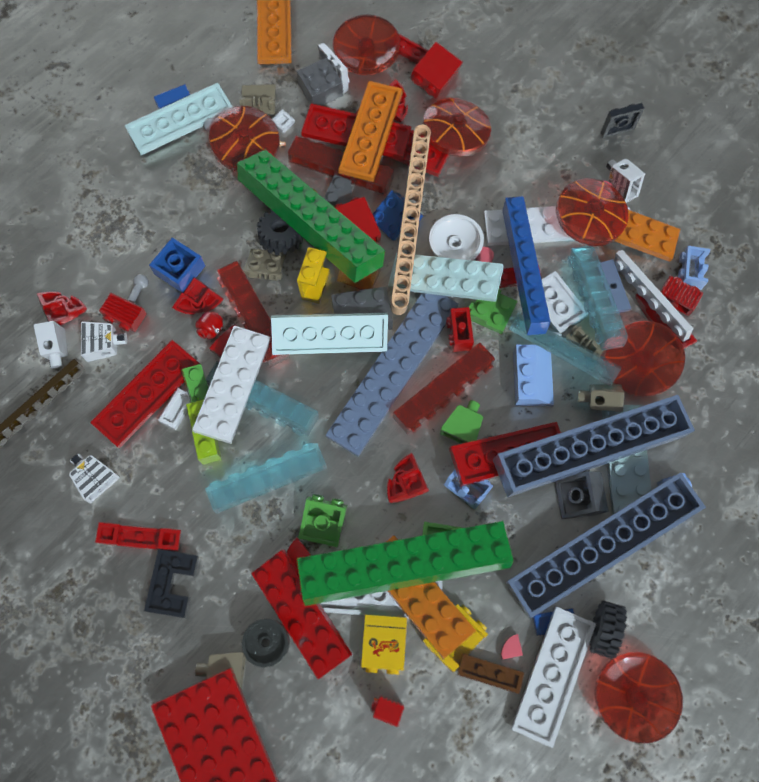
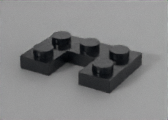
M158 549L144 611L186 618L191 597L171 594L175 574L195 577L200 556Z

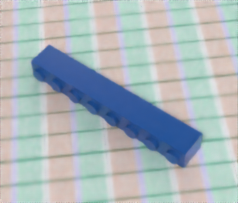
M524 196L505 198L502 213L527 335L546 334L551 321Z

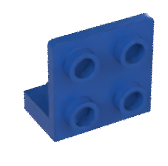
M391 190L372 215L377 226L391 240L396 241L400 236L405 198L400 193ZM421 213L419 221L423 218V215ZM408 216V217H407V218L410 219V220L415 219V218L412 217V216Z

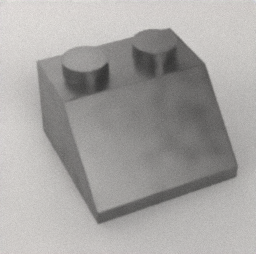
M587 471L555 481L562 519L594 516L609 512L602 473Z

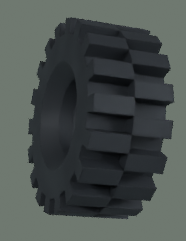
M270 210V214L265 212L264 218L260 217L259 222H257L259 243L264 250L268 249V253L272 254L274 251L275 255H279L280 252H283V255H287V251H290V253L294 252V248L298 249L303 242V237L272 210ZM279 228L286 229V231L282 233L274 232V230Z
M604 600L599 603L593 618V623H596L589 643L591 653L611 659L616 658L620 651L619 648L622 646V639L625 636L624 630L627 625L625 624L627 621L625 606Z

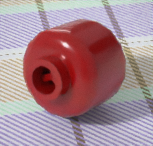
M205 312L195 323L197 334L203 339H214L224 327L222 317L216 312Z

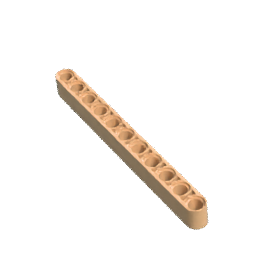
M424 124L418 125L415 128L390 305L391 311L396 315L404 314L409 303L431 134L430 128ZM408 216H412V217H414L415 219L410 220V219H408L407 217H408ZM405 233H410L413 236L408 237L405 235ZM403 250H408V251H410V253H409V254H405V253H403L402 251H403ZM400 267H406L408 271H402ZM403 284L406 288L400 289L397 285ZM400 301L404 306L399 307L395 305V302Z

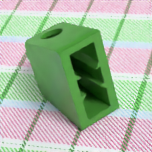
M470 400L466 408L458 405L442 426L440 435L459 444L477 440L483 416L477 413L480 404Z

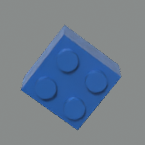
M171 238L149 266L154 275L181 293H184L192 280L204 269L205 264L202 256L176 239Z

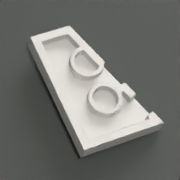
M325 43L318 45L320 59L328 58L343 82V93L347 92L350 81L346 66Z

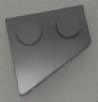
M334 175L324 199L333 207L340 203L350 202L353 199L351 180Z

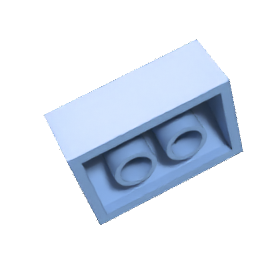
M516 344L513 351L515 406H554L551 351L537 345Z

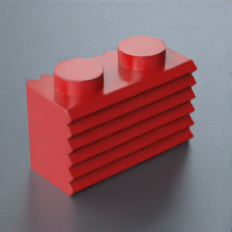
M672 275L668 277L660 290L677 311L687 316H690L695 310L703 295V292H700L696 286L683 283L682 279Z
M113 293L109 294L99 310L106 322L110 324L115 322L119 324L121 329L127 332L129 330L136 332L147 315L144 308Z
M381 695L379 699L374 697L370 711L374 712L373 718L398 727L404 705L402 703L399 704L398 701H391L390 698H383Z

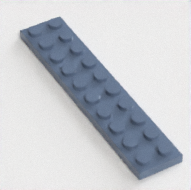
M427 293L420 295L388 342L387 351H382L327 432L326 437L359 457L445 327L446 317H449L450 310L458 307L457 302L443 295Z

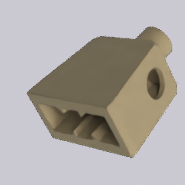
M591 384L589 391L578 390V402H589V407L593 410L623 412L624 391L620 384Z
M243 652L210 655L208 664H196L195 676L206 677L207 679L232 667L242 690L246 657Z

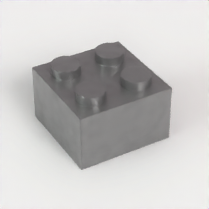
M328 58L297 70L298 85L310 104L322 106L343 96V82Z

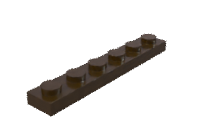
M75 359L70 361L0 424V447L5 445L14 433L19 432L27 421L35 418L38 412L44 406L49 405L56 395L65 391L73 380L78 379L85 369Z

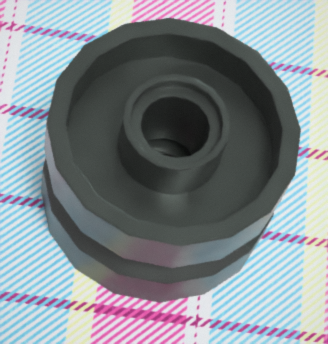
M267 618L257 620L250 624L243 634L241 641L242 652L246 659L255 666L263 668L274 666L288 652L290 645L289 633L284 625L277 620ZM265 638L270 642L268 647L262 645V640Z

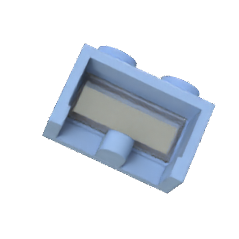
M688 246L684 252H681L679 263H682V268L679 269L678 277L682 279L683 283L696 286L700 290L708 283V278L703 277L709 267L704 262L710 253V249Z
M456 470L451 473L444 484L445 487L474 510L493 487L489 480L460 486Z

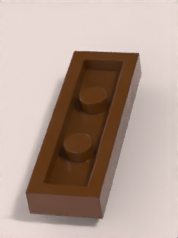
M462 653L457 675L520 694L524 672Z

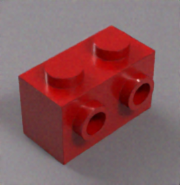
M470 307L453 308L450 310L449 317H446L447 328H450L451 332L448 335L449 346H452L453 352L472 351L474 339Z

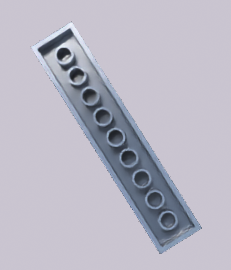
M675 395L499 453L493 459V462L508 498L686 437L694 432L695 429L679 395Z
M679 473L509 579L506 583L527 617L532 618L706 507L683 474Z

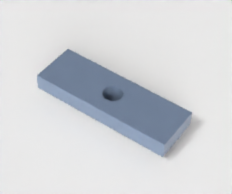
M614 260L596 263L595 269L611 314L630 311L631 306Z

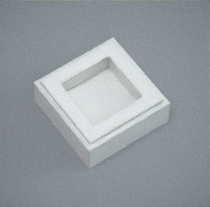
M283 110L270 120L271 124L283 134L295 124V119Z

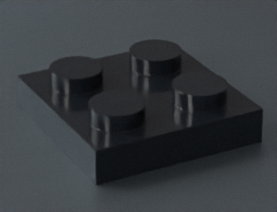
M630 104L627 107L615 108L609 111L600 132L602 137L635 130L645 109L643 104Z

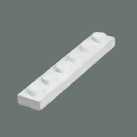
M623 250L616 252L614 259L616 268L625 276L627 282L635 287L637 293L648 302L651 309L659 314L661 320L672 329L676 337H679L682 342L689 339L693 327Z

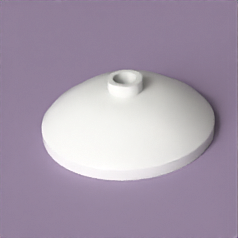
M459 214L442 217L432 226L429 234V245L436 257L473 261L480 254L484 244V235L480 226L473 219Z

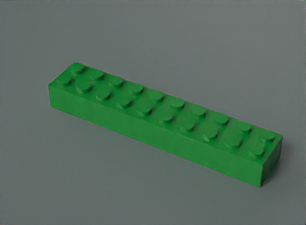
M267 150L237 163L238 181L314 248L326 251V258L354 283L383 267L385 250Z
M504 521L297 558L305 606L511 568L514 562Z

